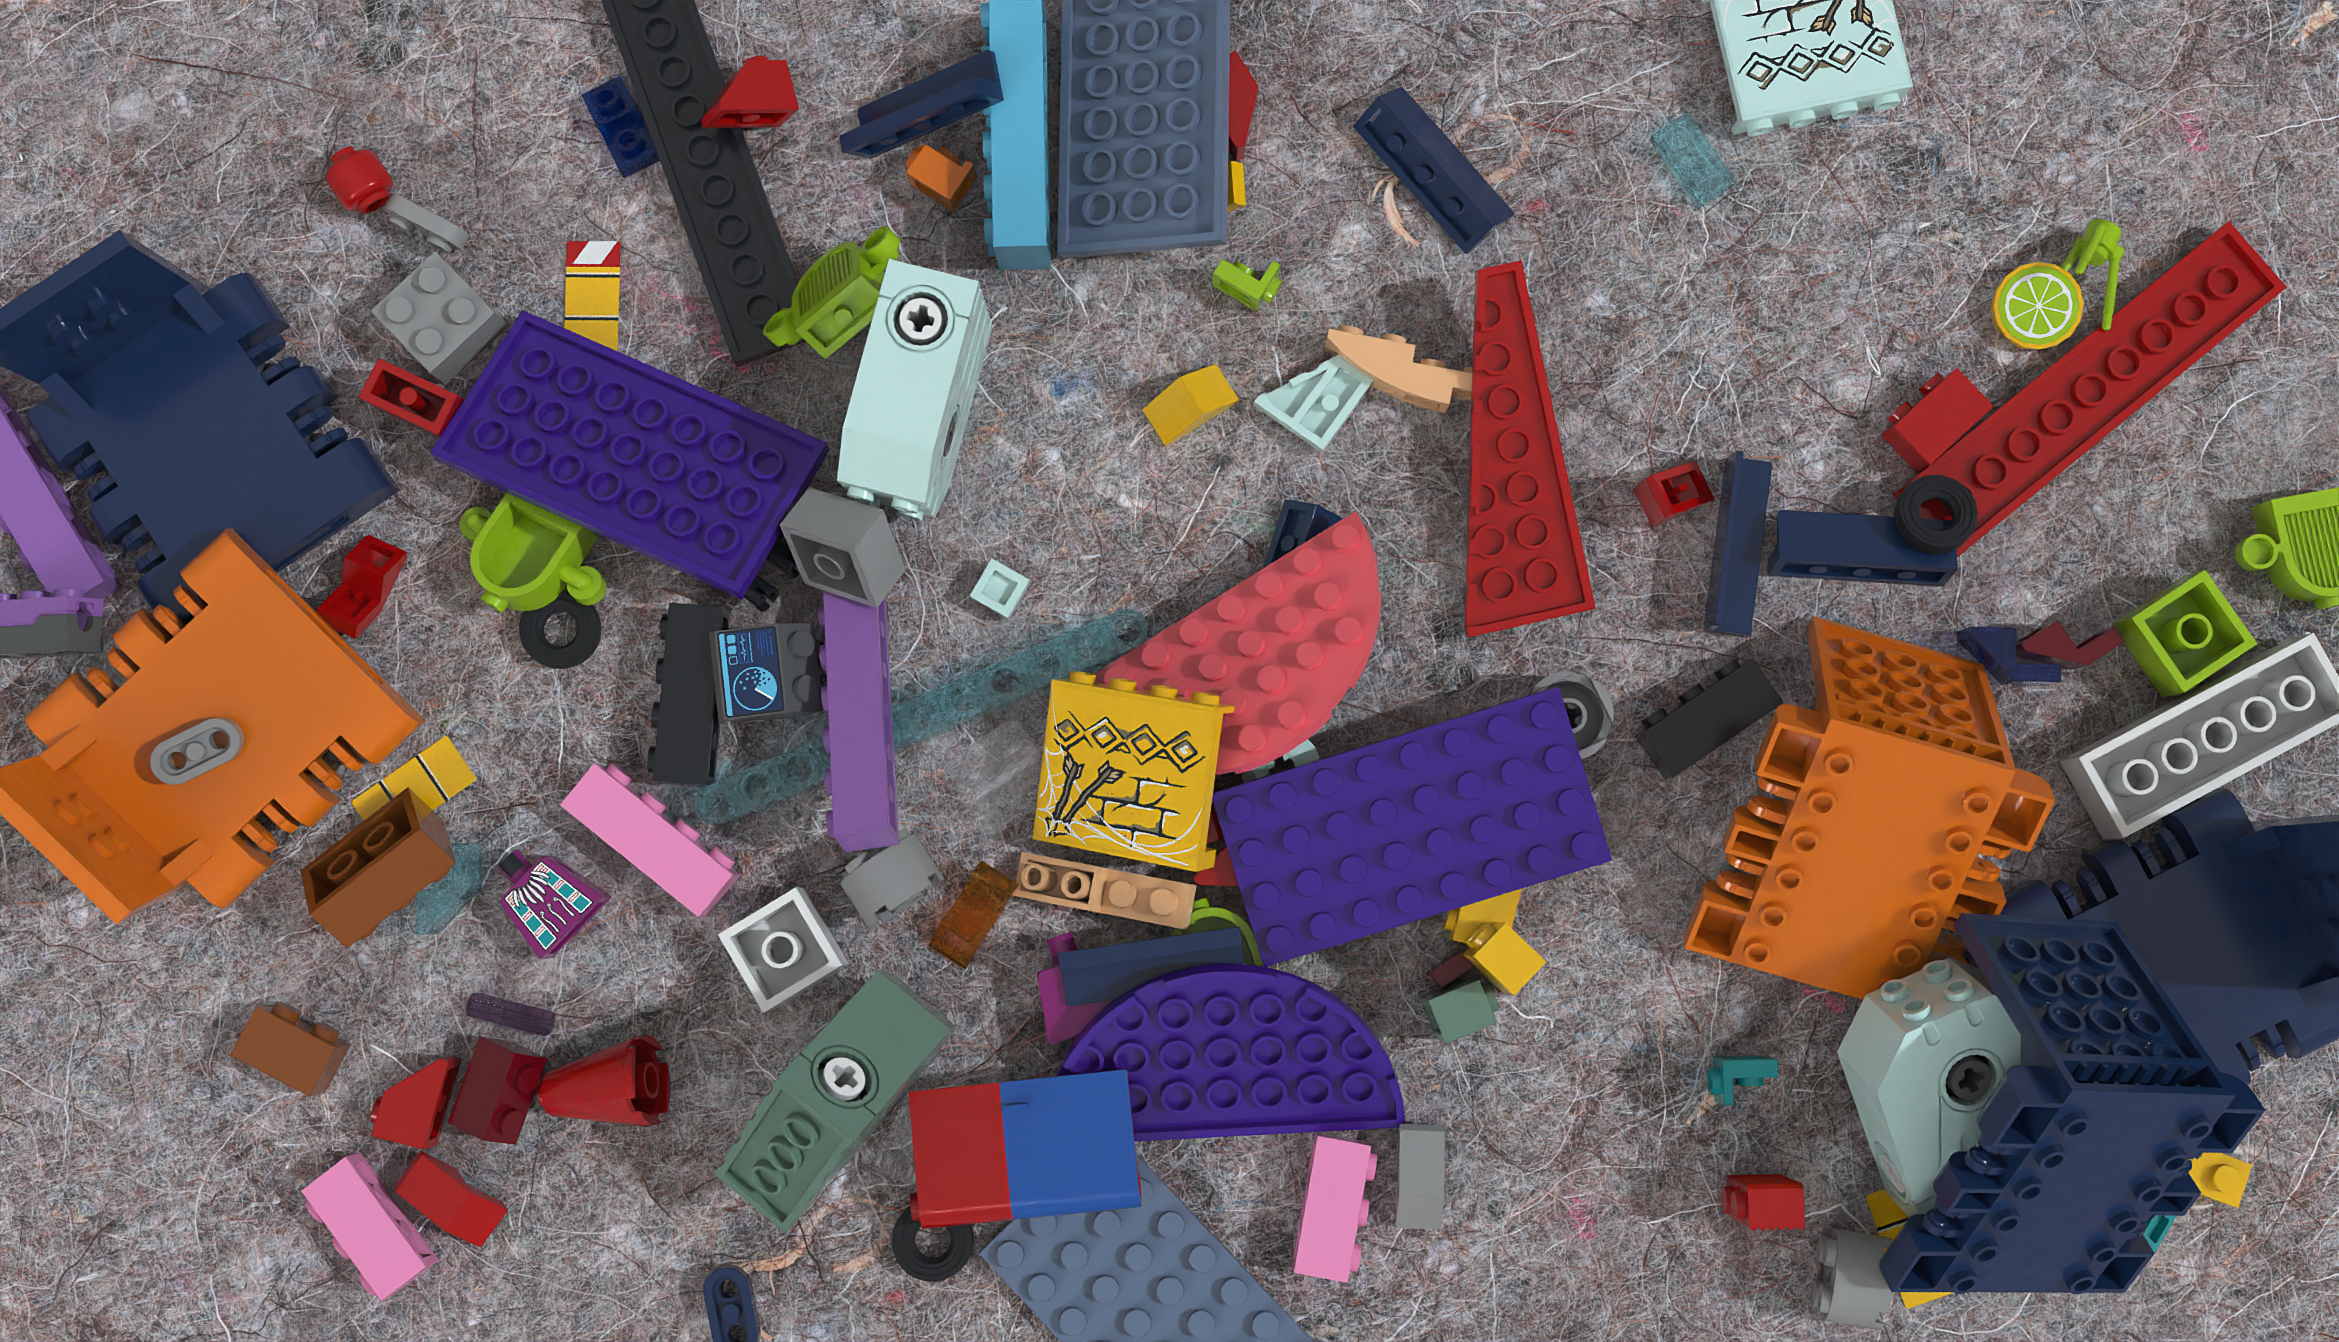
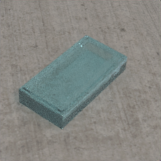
M1688 112L1654 133L1649 139L1698 210L1734 187L1737 183Z

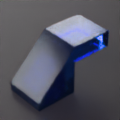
M1971 626L1957 631V641L1979 663L1984 664L1985 669L2001 685L2048 686L2061 682V664L2016 663V628Z

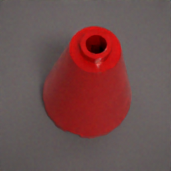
M651 1035L635 1036L547 1071L537 1087L538 1102L550 1116L642 1127L659 1125L662 1121L657 1119L659 1113H667L671 1093L667 1062L659 1063L655 1052L663 1049L660 1043Z

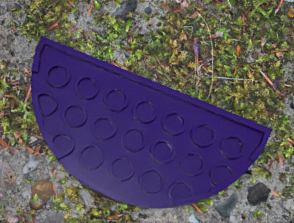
M1247 964L1195 966L1167 973L1129 990L1107 1005L1086 1025L1064 1055L1055 1076L1127 1069L1134 1142L1399 1128V1124H1405L1404 1105L1396 1074L1386 1051L1367 1023L1350 1006L1315 983L1288 972L1263 966Z

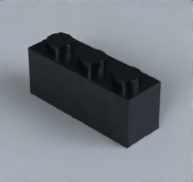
M1736 658L1714 672L1718 679L1705 689L1700 683L1694 685L1677 697L1681 705L1669 713L1662 707L1641 721L1645 729L1636 734L1635 737L1664 780L1675 777L1784 703L1754 659L1742 664Z

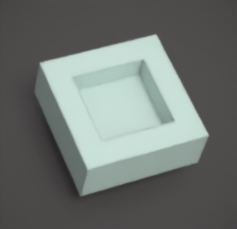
M991 558L970 594V598L1009 620L1031 581Z

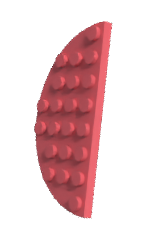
M1356 511L1097 671L1094 673L1096 674L1095 682L1109 684L1110 678L1129 679L1137 681L1136 689L1150 691L1151 685L1171 686L1178 688L1177 696L1192 698L1193 692L1212 693L1220 695L1219 703L1234 705L1233 713L1223 714L1215 775L1235 772L1236 774L1244 773L1268 764L1290 752L1310 738L1333 716L1330 712L1340 702L1349 688L1353 689L1359 680L1375 642L1382 600L1379 591L1378 560L1370 535Z

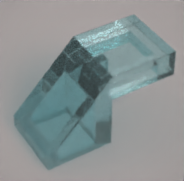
M452 843V851L456 864L452 866V888L423 889L416 894V935L439 934L483 888L482 844Z

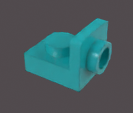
M1767 1055L1713 1056V1067L1707 1069L1708 1092L1710 1095H1714L1715 1102L1723 1106L1733 1105V1078H1736V1085L1763 1086L1764 1078H1778V1061Z

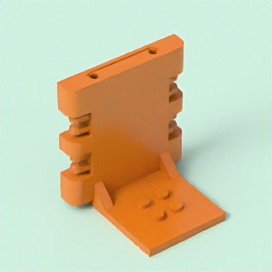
M232 528L225 529L180 571L185 582L208 605L206 606L194 593L180 584L173 591L174 596L194 616L187 625L171 609L161 604L153 610L154 617L146 609L137 611L112 635L120 649L113 647L107 653L109 662L127 681L119 687L104 671L95 667L86 672L89 682L79 672L70 674L24 718L30 730L49 748L38 756L0 767V814L116 925L186 886L188 883L215 906L222 909L227 908L275 864L263 851L271 853L278 847L274 836L256 820L263 812L281 830L291 834L298 828L296 820L307 827H313L341 802L327 788L329 787L337 791L344 785L340 775L322 759L329 750L343 765L357 772L364 766L363 761L342 738L365 759L378 765L426 721ZM215 717L230 718L241 727L244 733V746L240 754L234 759L178 785L164 783L152 772L150 757L154 748L161 742ZM217 731L214 735V741L219 747L227 745L228 738L225 733ZM175 752L172 757L175 766L183 768L186 764V758L182 753Z
M1812 616L1806 632L1817 690L1814 711L1796 705H1779L1755 760L1756 775L1759 776L1757 781L1759 787L1770 794L1783 797L1784 800L1780 801L1764 796H1753L1747 806H1739L1735 809L1723 837L1724 852L1727 853L1725 859L1733 867L1752 873V875L1725 870L1721 874L1719 873L1717 880L1708 881L1704 884L1683 935L1684 949L1863 1000L1865 995L1880 989L1884 983L1895 979H1902L1918 972L1930 962L1952 958L1967 964V961L1961 955L1965 948L1964 942L1952 933L1949 934L1946 931H1942V928L1957 932L1954 925L1961 913L2000 915L2006 903L2003 888L1996 880L2002 870L1987 859L1983 860L1980 857H1976L1977 854L2004 859L2010 854L2012 848L2030 853L2051 811L2055 797L2051 786L2044 779L2031 772L2015 768L1984 664Z

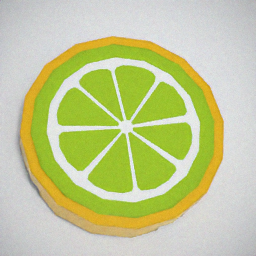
M2034 262L2019 266L2002 279L1993 292L1990 311L1994 327L2000 335H2003L2005 339L2010 341L2009 343L2019 349L2038 351L2054 347L2072 335L2081 321L2084 302L2080 286L2069 272L2055 264Z

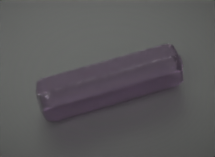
M472 993L470 995L465 1011L469 1017L541 1036L551 1034L556 1019L554 1012L482 993Z

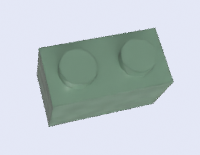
M1468 977L1419 997L1435 1038L1445 1044L1497 1023L1493 1012L1499 1010L1496 997L1490 985L1485 986L1478 979Z

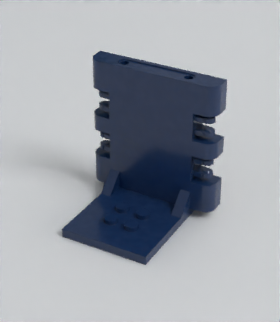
M118 230L0 308V366L38 383L50 395L34 406L28 412L26 419L59 469L69 473L73 472L78 480H84L95 476L107 468L110 474L98 481L88 491V496L93 502L88 510L89 515L106 541L116 545L121 543L125 552L137 550L143 547L144 544L152 540L155 541L157 547L140 557L135 563V567L140 575L144 574L137 581L136 586L152 611L161 604L171 609L187 625L194 616L176 600L173 591L181 584L194 593L206 606L208 604L185 582L180 571L225 529L232 528L278 573L399 492L400 489L370 444L361 438L347 440L348 434L343 427L333 429L315 441L310 434L318 430L333 417V412L328 404L336 400L338 396L321 371L313 366L300 367L301 364L296 356L285 358L270 368H265L263 363L284 349L286 341L280 333L291 326L258 278L250 273H239L227 278L211 289L123 231Z
M2225 788L2215 789L2162 817L2167 829L2164 827L2156 831L2155 834L2156 843L2166 861L2161 866H2159L2152 855L2150 848L2141 840L2132 843L2130 847L2122 840H2110L2082 854L2081 856L2087 868L2083 867L2077 870L2076 879L2087 903L2081 906L2078 904L2071 888L2061 879L2053 882L2051 889L2041 880H2030L2004 893L2006 903L2000 915L2117 922L2220 1073L2233 1075L2247 1085L2251 1083L2249 1071L2252 1072L2260 1068L2261 1065L2259 1055L2250 1039L2251 1036L2257 1034L2265 1050L2275 1059L2284 1056V1053L2289 1058L2300 1059L2339 1039V814L2250 821L2241 803L2233 793Z
M1961 913L1954 928L2021 1035V1065H2015L2008 1069L1977 1115V1124L1981 1130L1978 1136V1144L1980 1145L1978 1147L1974 1145L1969 1151L1952 1153L1934 1179L1933 1188L1937 1195L1935 1200L1936 1210L1932 1208L1926 1214H1915L1908 1218L1879 1263L1880 1271L1891 1292H1954L1955 1294H1965L1968 1292L2125 1293L2155 1254L2142 1234L2146 1229V1220L2149 1219L2151 1221L2156 1215L2184 1216L2201 1194V1191L2189 1174V1171L2192 1169V1161L2189 1159H2198L2203 1153H2233L2266 1109L2251 1088L2242 1080L2227 1073H2220L2117 922Z

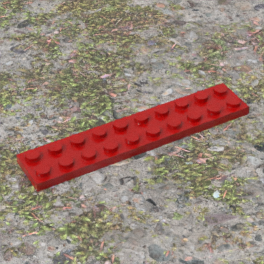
M2228 221L2115 312L2112 316L2111 328L2108 331L2102 329V324L2099 325L1947 449L1930 466L1920 471L1892 495L1897 500L1909 483L1927 475H1943L1953 478L1965 486L1976 501L1978 518L1974 532L1961 547L1957 548V557H1959L2287 287L2232 223ZM1928 500L1920 505L1919 514L1922 519L1952 520L1951 511L1942 502Z

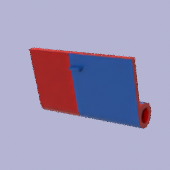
M1127 1069L908 1092L917 1192L910 1194V1209L912 1220H920L922 1229L1142 1207Z

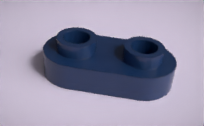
M735 1265L719 1267L708 1276L703 1288L713 1342H759L761 1329L750 1277L742 1268ZM731 1280L735 1283L737 1287L735 1295L729 1296L723 1292V1281ZM739 1325L744 1328L746 1332L744 1340L739 1341L732 1337V1326Z

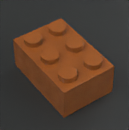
M407 787L300 870L309 915L342 945L348 948L358 939H364L371 935L379 923L395 910L399 911L407 907L415 895L431 882L434 883L443 879L451 867L456 864L443 820Z

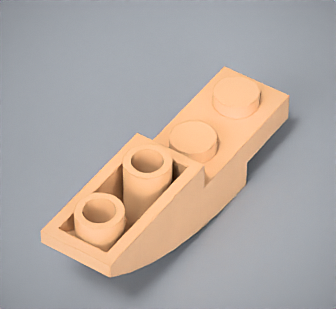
M1338 326L1337 330L1329 329L1325 348L1334 357L1337 355L1341 356L1357 370L1373 379L1374 381L1371 386L1396 399L1441 413H1445L1448 409L1451 397L1471 401L1472 367H1465L1463 371L1447 369L1446 363L1434 359H1421L1420 363L1413 362L1416 345L1406 343L1407 339L1399 335L1381 334L1380 338L1363 335V330L1352 326Z
M1021 852L1013 896L1188 930L1197 885Z

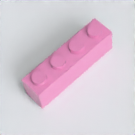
M594 763L560 806L697 917H707L740 877V874L731 868L736 862L717 846H714L710 851L697 840L701 833L682 818L676 823L663 813L667 806L652 793L645 791L640 795L629 786L633 779L620 767L611 763L607 768L604 765Z

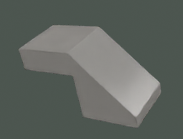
M1399 1124L1396 1152L1398 1175L1395 1207L1396 1228L1441 1229L1445 1199V1125Z

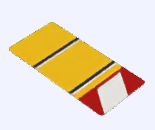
M568 241L564 328L618 351L621 243L619 241Z

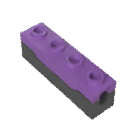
M73 588L54 589V597H50V592L21 591L20 599H17V594L0 593V659L103 653V599L83 597V589Z

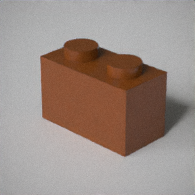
M276 1001L274 1005L256 1006L230 1056L309 1097L324 1094L344 1059L350 1044L338 1039L340 1032L335 1028L321 1022H315L314 1025H311L300 1019L301 1012L291 1005Z

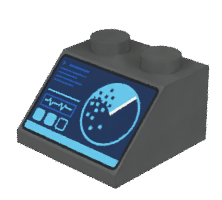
M776 623L709 632L718 722L793 719L823 711L814 623Z

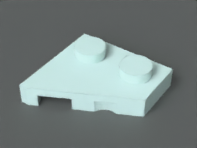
M1337 355L1319 364L1318 368L1290 379L1289 383L1268 394H1261L1254 401V406L1323 453L1371 387L1374 380Z

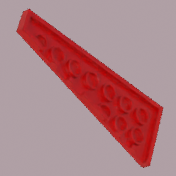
M1522 260L1475 271L1464 622L1466 637H1474L1596 609Z

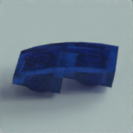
M621 76L582 94L594 123L603 136L623 178L660 161L650 132Z

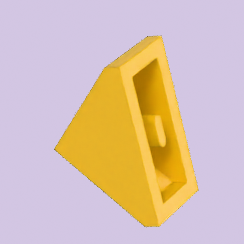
M1214 364L1179 377L1144 407L1142 411L1164 446L1167 447L1239 402V399L1218 366Z

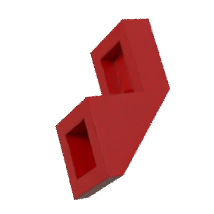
M367 535L344 557L342 583L317 608V613L334 630L356 639L380 615L407 559V552L371 535Z
M422 1151L418 1153L393 1188L398 1195L444 1231L480 1248L508 1211L502 1201L467 1185L457 1168Z

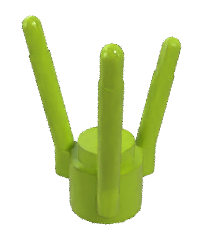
M2094 219L2089 221L2082 237L2076 238L2070 253L2062 262L2060 268L2068 272L2077 258L2080 257L2075 273L2081 275L2088 264L2101 266L2106 261H2109L2102 329L2108 331L2111 328L2119 264L2125 249L2118 245L2122 236V230L2119 226L2108 220Z

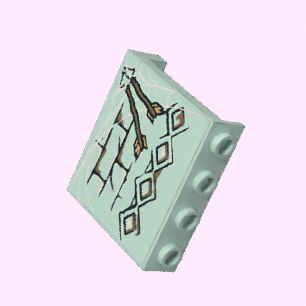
M1701 0L1702 4L1710 3L1737 116V121L1731 128L1733 135L1747 132L1750 137L1759 136L1774 129L1773 126L1788 123L1791 128H1799L1815 122L1817 117L1832 115V119L1835 120L1843 119L1858 113V109L1874 106L1875 111L1887 110L1901 103L1900 100L1913 87L1892 0Z

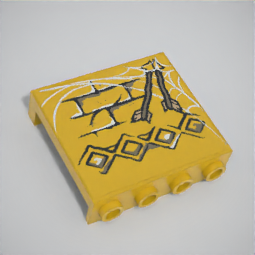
M1070 671L1069 678L1052 679L1032 839L1194 872L1214 867L1216 849L1206 847L1222 719L1223 714L1233 713L1235 706L1219 703L1220 695L1212 693L1193 692L1192 698L1177 696L1178 688L1171 686L1151 685L1150 691L1136 689L1137 681L1129 679L1110 678L1109 684L1095 682L1096 674L1088 672Z

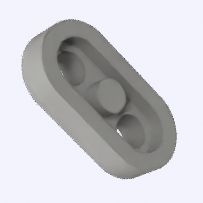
M392 193L384 207V210L391 214L388 222L409 234H412L415 228L428 235L425 240L426 242L449 254L452 248L462 251L470 237L466 231L450 221L397 194Z
M215 717L208 719L158 744L150 757L152 772L164 783L171 785L185 783L237 757L244 746V733L241 727L230 718ZM217 731L226 734L228 743L225 747H219L215 743L214 735ZM175 752H180L185 756L186 764L183 768H179L173 763L172 757Z

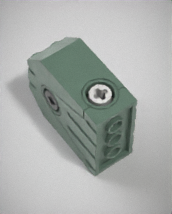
M887 969L877 970L778 1076L771 1086L772 1089L765 1095L756 1109V1113L750 1118L740 1133V1137L735 1141L714 1175L787 1234L884 1121L921 1075L927 1064L932 1060L956 1026L945 1018L939 1010L929 1005Z

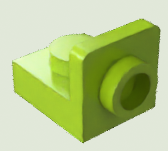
M1222 259L1213 272L1212 286L1256 312L1263 301L1270 304L1283 283L1282 280L1278 279L1281 265L1272 261L1259 281L1255 279L1256 274L1246 265L1238 261H1234L1231 264Z

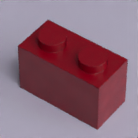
M479 1036L448 1123L483 1141L516 1145L547 1058L511 1041Z

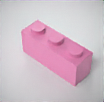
M1315 1132L1292 1261L1294 1273L1348 1283L1350 1271H1358L1362 1245L1355 1244L1357 1227H1365L1369 1211V1199L1363 1198L1366 1180H1374L1377 1165V1154L1370 1153L1371 1145L1368 1141Z
M361 1153L344 1157L301 1190L308 1200L306 1201V1208L316 1221L325 1223L334 1236L332 1242L335 1249L345 1259L352 1260L360 1271L359 1280L364 1289L373 1296L377 1295L381 1301L398 1293L439 1261Z

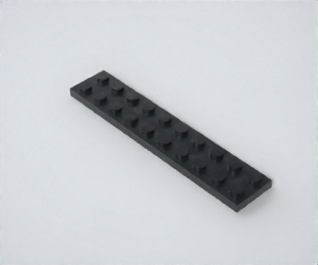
M602 0L733 363L738 367L806 342L802 338L794 345L786 343L783 346L777 347L763 334L766 323L775 313L784 308L789 309L792 306V295L798 280L742 127H702L701 119L724 87L725 81L695 0Z

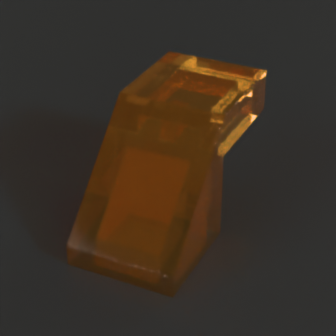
M981 860L973 870L959 898L943 917L928 946L963 969H966L1002 915L1019 884Z

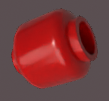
M352 146L339 150L330 158L333 165L328 169L325 178L343 208L348 211H359L361 215H366L378 210L388 202L391 197L389 192L393 187V180L374 151L368 149L355 151Z

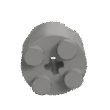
M1570 671L1553 673L1535 683L1527 690L1524 696L1552 687H1559L1566 712L1570 711L1573 714L1574 719L1570 720V725L1582 760L1600 750L1608 739L1614 719L1613 704L1607 691L1596 680Z
M904 828L899 831V845L883 847L872 858L868 852H865L849 862L844 867L846 871L841 874L843 880L840 882V885L867 927L871 930L876 927L879 919L882 923H885L925 897L922 893L923 890L931 885L936 889L945 881V878L916 834L909 835Z
M1833 1228L1830 1235L1820 1234L1817 1245V1261L1823 1262L1824 1270L1822 1281L1814 1280L1811 1306L1817 1308L1818 1312H1821L1823 1321L1875 1330L1883 1329L1884 1323L1878 1320L1877 1316L1878 1312L1888 1314L1892 1292L1880 1271L1879 1263L1885 1254L1884 1247L1889 1248L1893 1242L1890 1237Z

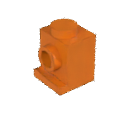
M926 144L923 147L918 145L906 162V168L908 169L906 174L910 185L952 212H955L977 178L973 163L966 160L961 167L960 159L943 147H939L936 151Z

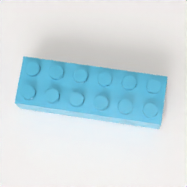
M989 0V3H981L982 30H984L986 45L982 46L981 52L991 50L995 53L1004 101L983 110V115L986 116L987 130H991L983 132L984 159L987 161V171L992 172V174L984 175V200L987 202L988 214H992V218L984 219L985 244L988 245L989 257H996L999 270L1051 269L1047 23L1044 0Z

